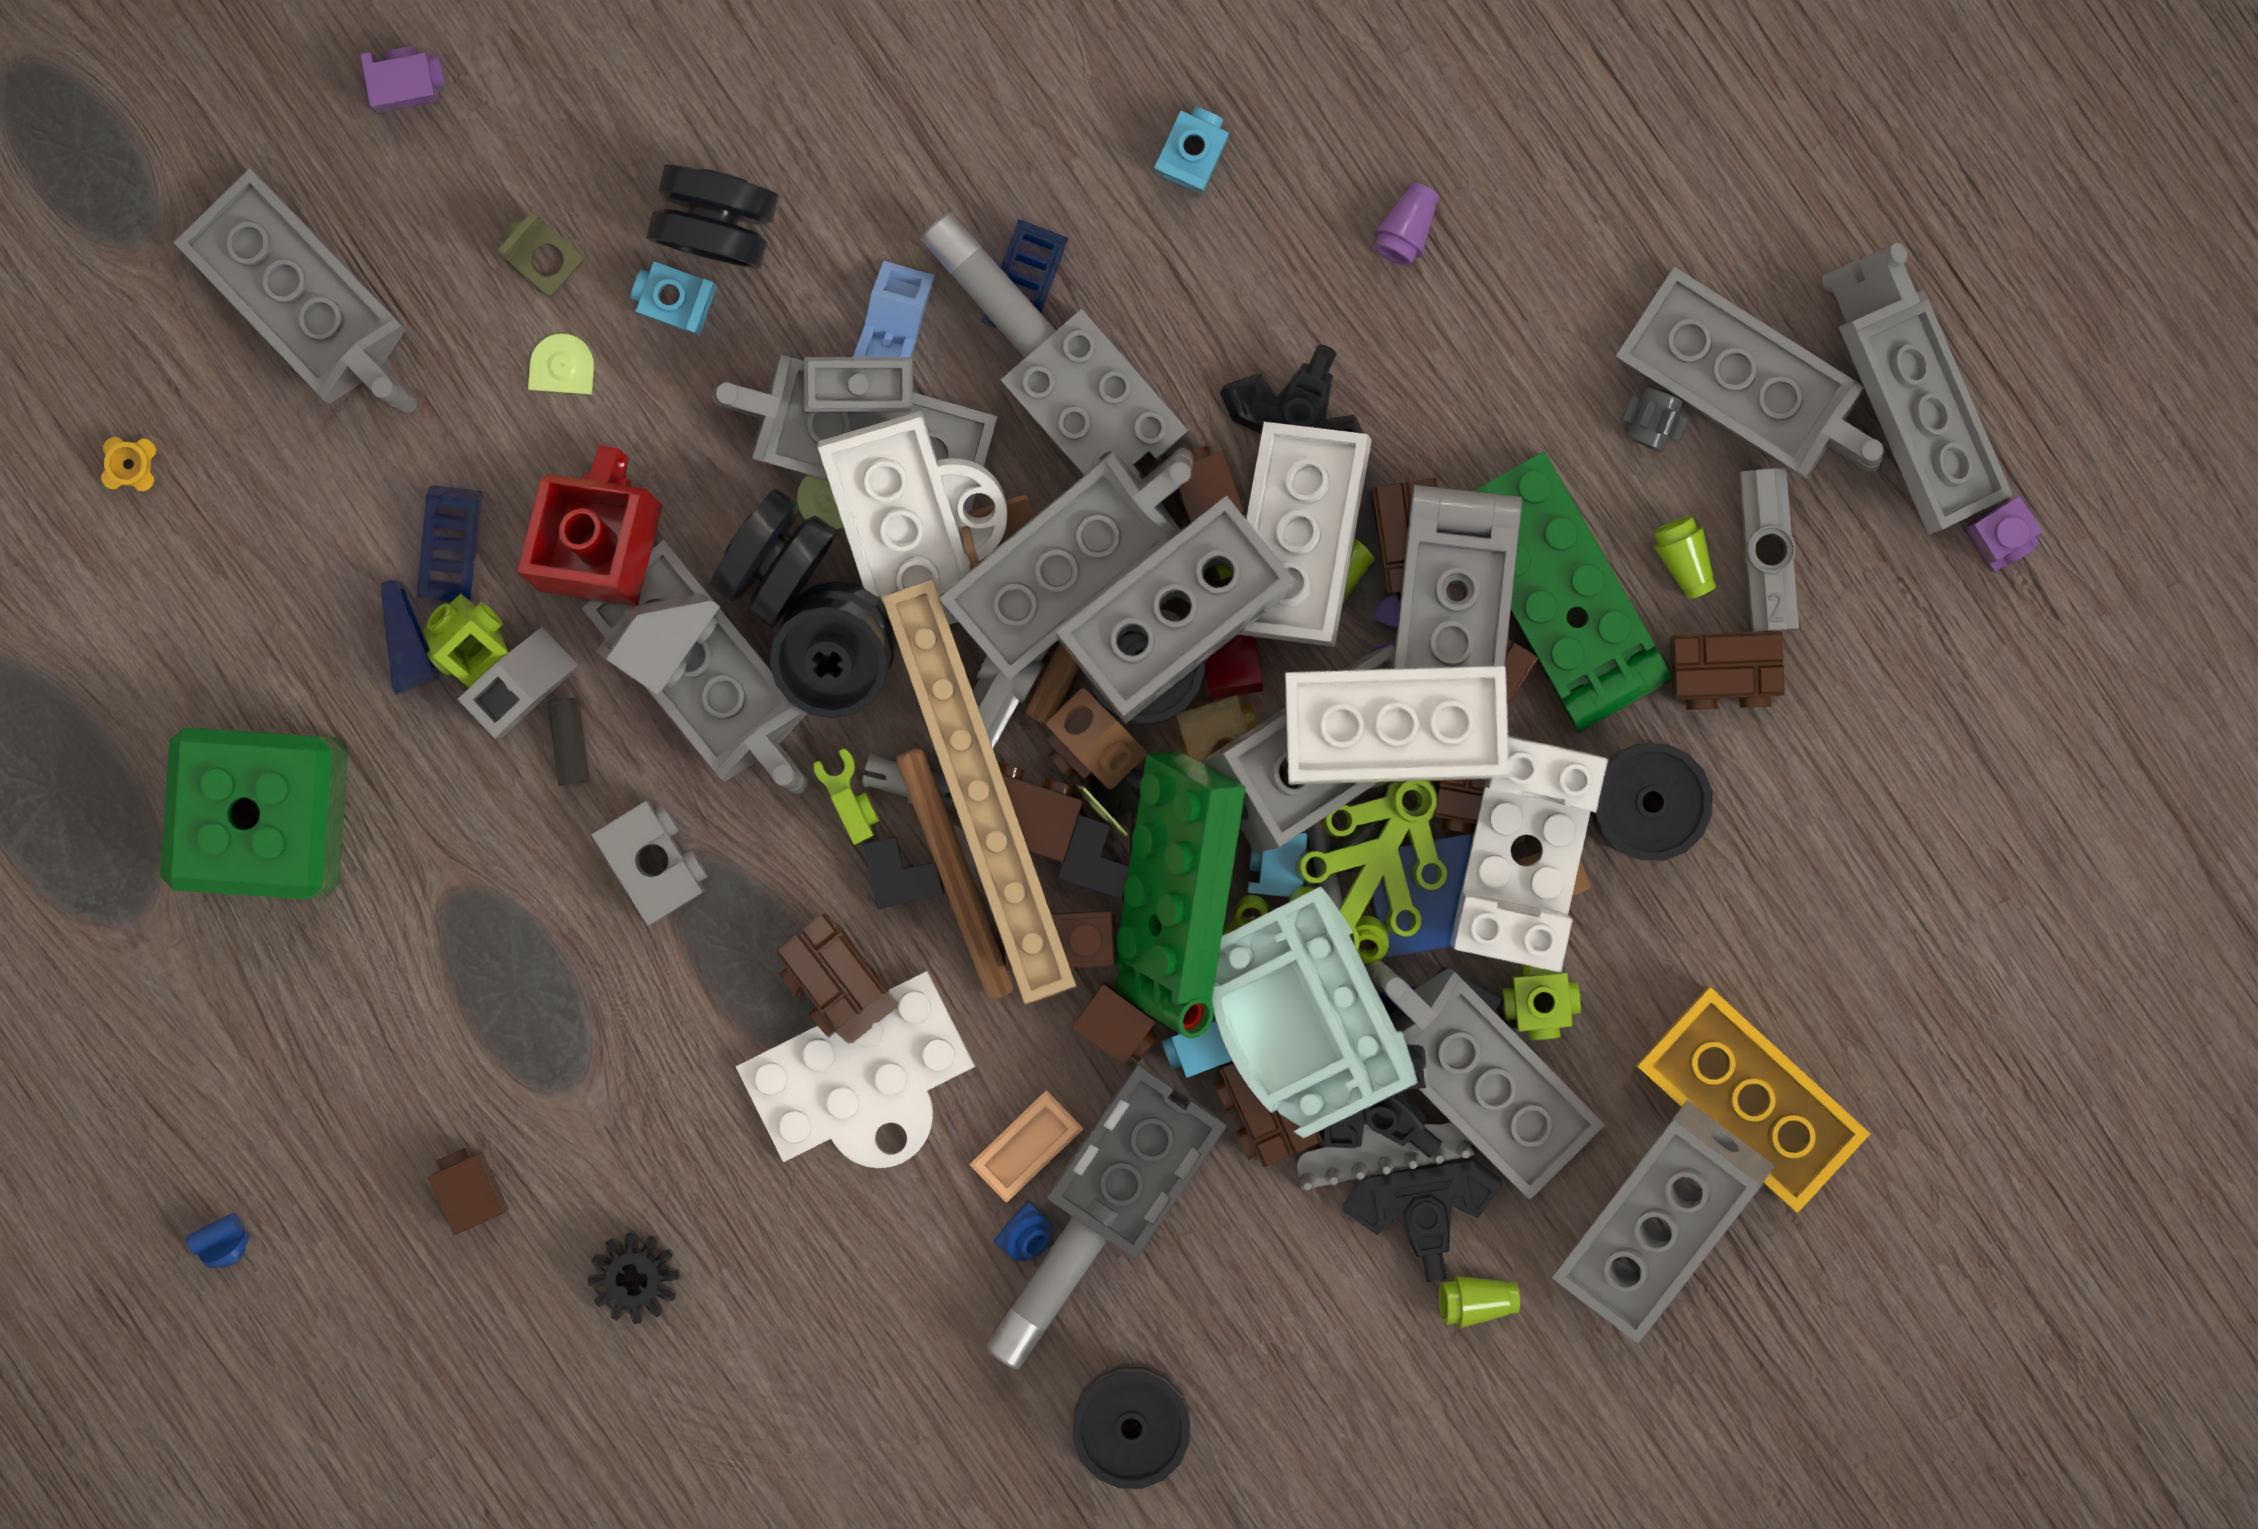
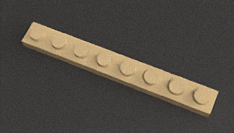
M932 579L886 595L882 599L1023 1001L1027 1005L1077 987L946 614L939 599L935 583Z

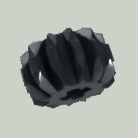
M631 1231L625 1236L626 1251L623 1250L619 1242L614 1238H610L605 1242L606 1249L613 1260L600 1254L593 1256L591 1263L595 1267L606 1271V1274L590 1276L588 1278V1285L593 1287L606 1286L607 1290L601 1293L594 1302L598 1307L605 1305L611 1298L617 1302L611 1311L612 1319L619 1320L627 1306L630 1307L632 1323L639 1324L643 1320V1304L651 1315L658 1317L663 1313V1309L656 1296L667 1301L675 1299L677 1292L673 1288L662 1284V1281L679 1279L680 1270L675 1268L662 1269L661 1265L668 1262L674 1256V1253L669 1248L657 1257L651 1252L658 1240L656 1236L650 1235L646 1239L643 1248L639 1249L636 1232ZM629 1264L636 1265L638 1273L647 1274L648 1281L642 1282L639 1286V1291L632 1290L631 1282L622 1281L621 1274H625L630 1269Z

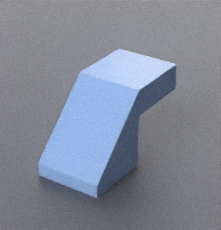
M883 260L871 293L865 325L853 357H912L935 275Z

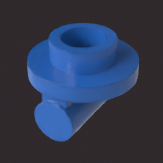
M1027 1200L993 1242L1013 1260L1026 1261L1040 1255L1046 1249L1052 1235V1224L1040 1209Z
M231 1213L186 1236V1243L190 1251L194 1255H198L201 1262L208 1268H226L235 1264L244 1255L245 1246L249 1240L248 1232L235 1213Z

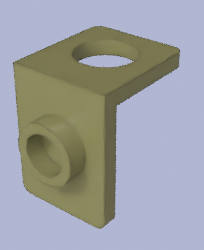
M533 211L525 219L521 215L518 216L500 236L503 244L497 250V253L510 262L547 296H553L584 260L577 250ZM544 245L557 247L563 255L561 269L552 276L538 274L532 264L533 254L539 247Z

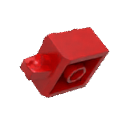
M599 445L591 472L583 473L581 479L546 474L540 480L517 571L519 575L539 592L630 606L639 604L663 505L646 488L632 487L631 481L625 479L629 458L621 449Z

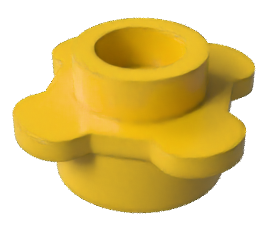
M111 437L104 443L103 452L106 454L104 458L105 471L101 474V480L107 488L116 490L120 486H134L138 491L144 492L153 486L155 478L151 473V459L156 455L157 450L152 441L143 438L134 443L124 442L119 437ZM127 459H131L134 463L131 469L124 467V462Z

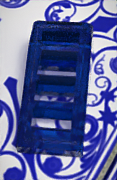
M1018 219L1001 269L1015 284L1037 292L1034 301L1030 300V302L1042 314L1069 243V238ZM1025 240L1052 250L1049 260L1021 250L1023 241ZM1016 261L1045 271L1042 280L1013 270ZM984 313L981 323L998 329Z
M444 486L429 487L425 501L417 598L453 601L462 594L471 601L481 520L482 491ZM439 506L468 509L467 517L438 514ZM445 528L466 531L465 539L436 536V529ZM434 550L464 553L463 561L433 558ZM432 571L462 574L461 583L431 580Z
M388 580L381 583V596L390 672L395 695H402L439 680L440 673L427 656V652L430 649L403 583L397 580Z

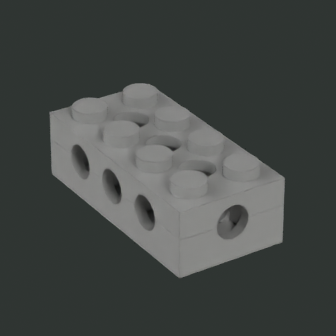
M1226 495L1055 632L1061 645L1126 724L1295 589V579ZM1223 565L1232 571L1234 577L1227 586L1215 588L1204 581V573L1212 566ZM1171 599H1182L1190 605L1191 612L1184 620L1172 622L1161 615L1162 606ZM1131 632L1140 633L1149 641L1145 651L1136 656L1126 655L1118 648L1120 639Z
M1393 645L1370 652L1341 671L1393 670L1395 648ZM1287 706L1200 761L1206 766L1246 786L1239 827L1255 854L1281 847L1378 783L1289 784ZM1279 768L1285 776V785L1280 780Z
M1687 1100L1571 1250L1552 1279L1639 1344L1760 1189L1774 1165ZM1686 1177L1694 1179L1701 1188L1690 1184ZM1656 1217L1665 1220L1670 1227L1659 1223ZM1626 1257L1635 1260L1639 1266L1630 1263Z

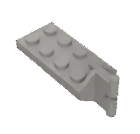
M249 168L173 242L325 402L331 404L353 388L364 383L376 397L401 413L409 414L416 409V397L383 365L406 328L254 170Z
M1895 243L1864 256L1861 260H1855L1825 273L1822 276V286L1828 293H1834L1846 320L1845 324L1839 326V330L1928 535L1964 520L2013 494L1924 289L1918 292L1915 291L1904 265L1908 256L1906 248L1900 243Z
M1673 267L1615 357L1618 361L1805 480L1828 448L1861 467L1867 473H1874L1880 469L1883 457L1882 444L1846 422L1865 389L1863 385L1681 270Z
M779 355L767 394L729 382L720 384L711 393V401L716 407L760 419L751 456L752 460L827 481L829 480L818 450V441L922 411L937 460L959 458L972 461L984 467L998 417L914 392L913 412H804L803 361L784 355ZM976 493L970 495L965 500L963 507L966 512L972 511Z
M1185 448L1176 450L1144 479H1141L1114 451L1111 452L940 595L939 599L1008 680L1013 678L1058 640L1056 630L1181 532L1161 501L1189 480L1193 465L1192 453Z
M662 540L652 549L638 605L698 593L703 594L717 604L665 540ZM591 600L582 607V610L606 638L625 609L631 606ZM719 607L714 615L718 618L714 630L703 643H694L683 659L687 662V666L676 684L669 689L664 687L659 695L650 689L648 691L722 781L726 782L759 761L775 783L794 794H805L810 788V780L782 748L780 743L807 713L786 699L775 684L771 668L722 608Z
M1381 960L1364 964L1371 981L1397 1006L1390 1016L1396 1032L1402 1031L1406 1044L1420 1045L1425 1049L1428 1077L1427 1087L1419 1090L1529 1200L1605 1126L1590 1108L1450 967L1413 990Z

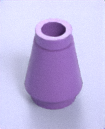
M1412 182L1408 190L1404 192L1374 231L1377 237L1373 245L1374 250L1394 263L1411 266L1415 257H1421L1423 254L1439 195L1423 184Z

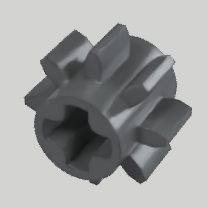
M1648 387L1645 388L1641 399L1630 396L1620 418L1621 422L1630 425L1626 438L1659 452L1664 451L1668 440L1676 444L1680 443L1689 422V418L1679 415L1683 401Z

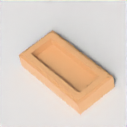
M1046 1089L969 1165L1007 1203L1084 1128Z

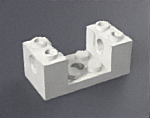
M1508 736L1509 777L1486 778L1450 944L1455 950L1561 972L1573 920L1568 913L1590 812L1597 811L1608 759L1596 754ZM1521 835H1533L1541 844L1542 850L1539 859L1527 866L1517 864L1511 856L1513 841Z

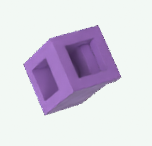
M404 47L385 52L386 60L378 61V58L371 52L360 54L370 107L377 113L440 101L438 87L446 86L445 71L440 54L430 56L427 53L418 54L417 47Z
M2021 496L2005 501L1965 527L1993 572L2005 565L2014 563L2033 551L2035 546L2040 544L2036 536L2043 533Z

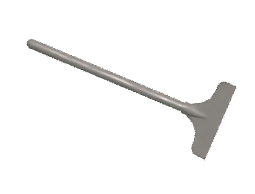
M1321 820L1306 829L1311 851L1322 853L1332 851L1330 836L1323 829ZM1312 857L1315 874L1318 876L1321 871V863L1317 858ZM1333 873L1325 881L1317 884L1318 888L1322 887L1339 909L1343 899L1338 875ZM1452 1122L1441 1124L1425 1123L1424 1127L1442 1141L1436 1153L1428 1158L1410 1142L1405 1146H1401L1382 1134L1374 1132L1367 1124H1364L1361 1147H1321L1306 1151L1299 1157L1297 1171L1301 1190H1310L1311 1188L1330 1184L1336 1185L1339 1182L1354 1179L1362 1180L1364 1177L1389 1174L1390 1172L1409 1168L1415 1169L1419 1166L1434 1163L1441 1164L1443 1161L1458 1158H1468L1474 1155L1472 1142Z

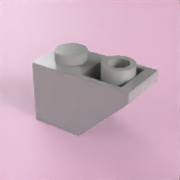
M698 593L627 607L596 652L659 695L664 687L669 689L680 679L687 666V662L683 659L694 643H703L712 633L718 621V618L714 615L720 606L703 594Z
M541 627L496 662L458 700L494 739H502L580 665L544 627Z

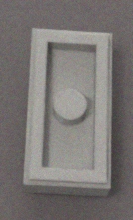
M804 357V412H913V357Z

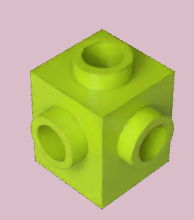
M460 594L450 604L445 603L439 606L428 619L427 627L423 629L430 649L427 652V656L442 673L447 676L453 674L470 688L496 662L508 653L500 631L503 623L499 616L484 602L480 601L475 606L464 595Z
M1522 965L1523 974L1510 975L1511 988H1502L1505 1020H1514V1028L1517 1031H1528L1529 1040L1561 1037L1560 1028L1573 1027L1571 1014L1581 1013L1578 982H1568V973L1563 970L1557 972ZM1540 992H1548L1553 998V1006L1547 1012H1538L1534 1008L1533 1000Z

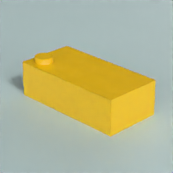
M1711 987L1705 988L1635 1064L1644 1075L1680 1108L1687 1100L1771 1162L1774 1167L1763 1184L1796 1213L1807 1204L1870 1135L1860 1123Z

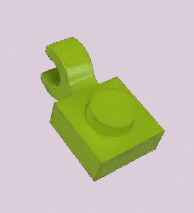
M844 748L839 751L844 761V770L840 775H829L821 761L814 763V772L828 789L835 808L853 844L856 845L876 835L871 825L878 822L879 818L866 792L857 796L853 787H851L850 782L856 765L852 754Z

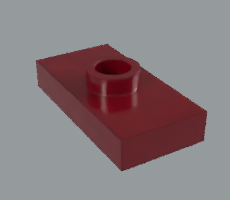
M1237 635L1204 661L1210 699L1263 691L1254 636Z

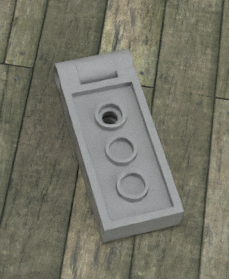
M1422 485L1413 486L1393 669L1505 666L1522 497ZM1451 586H1459L1464 590L1466 598L1462 601H1453L1447 596L1446 590Z

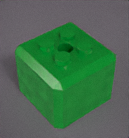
M182 728L169 740L160 877L173 891L305 900L326 897L340 884L349 751L337 737L210 728ZM241 798L252 799L260 810L258 823L248 830L237 827L231 818V809L234 803Z

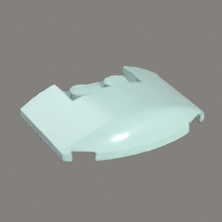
M1322 887L1222 936L1212 996V1006L1221 1037L1240 1075L1259 1101L1271 1113L1277 1110L1281 1115L1300 1126V1128L1293 1132L1303 1138L1417 1083L1414 1067L1402 1031L1396 1032L1349 936V934L1353 933L1352 929Z

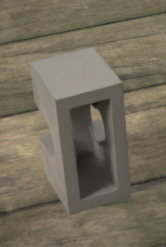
M651 800L641 803L591 834L647 926L656 923L706 892L707 890L701 881L708 877L695 853L690 850L683 854L672 836L680 832V829L664 804L655 808ZM650 844L662 847L668 855L666 870L657 876L645 872L640 863L642 851Z

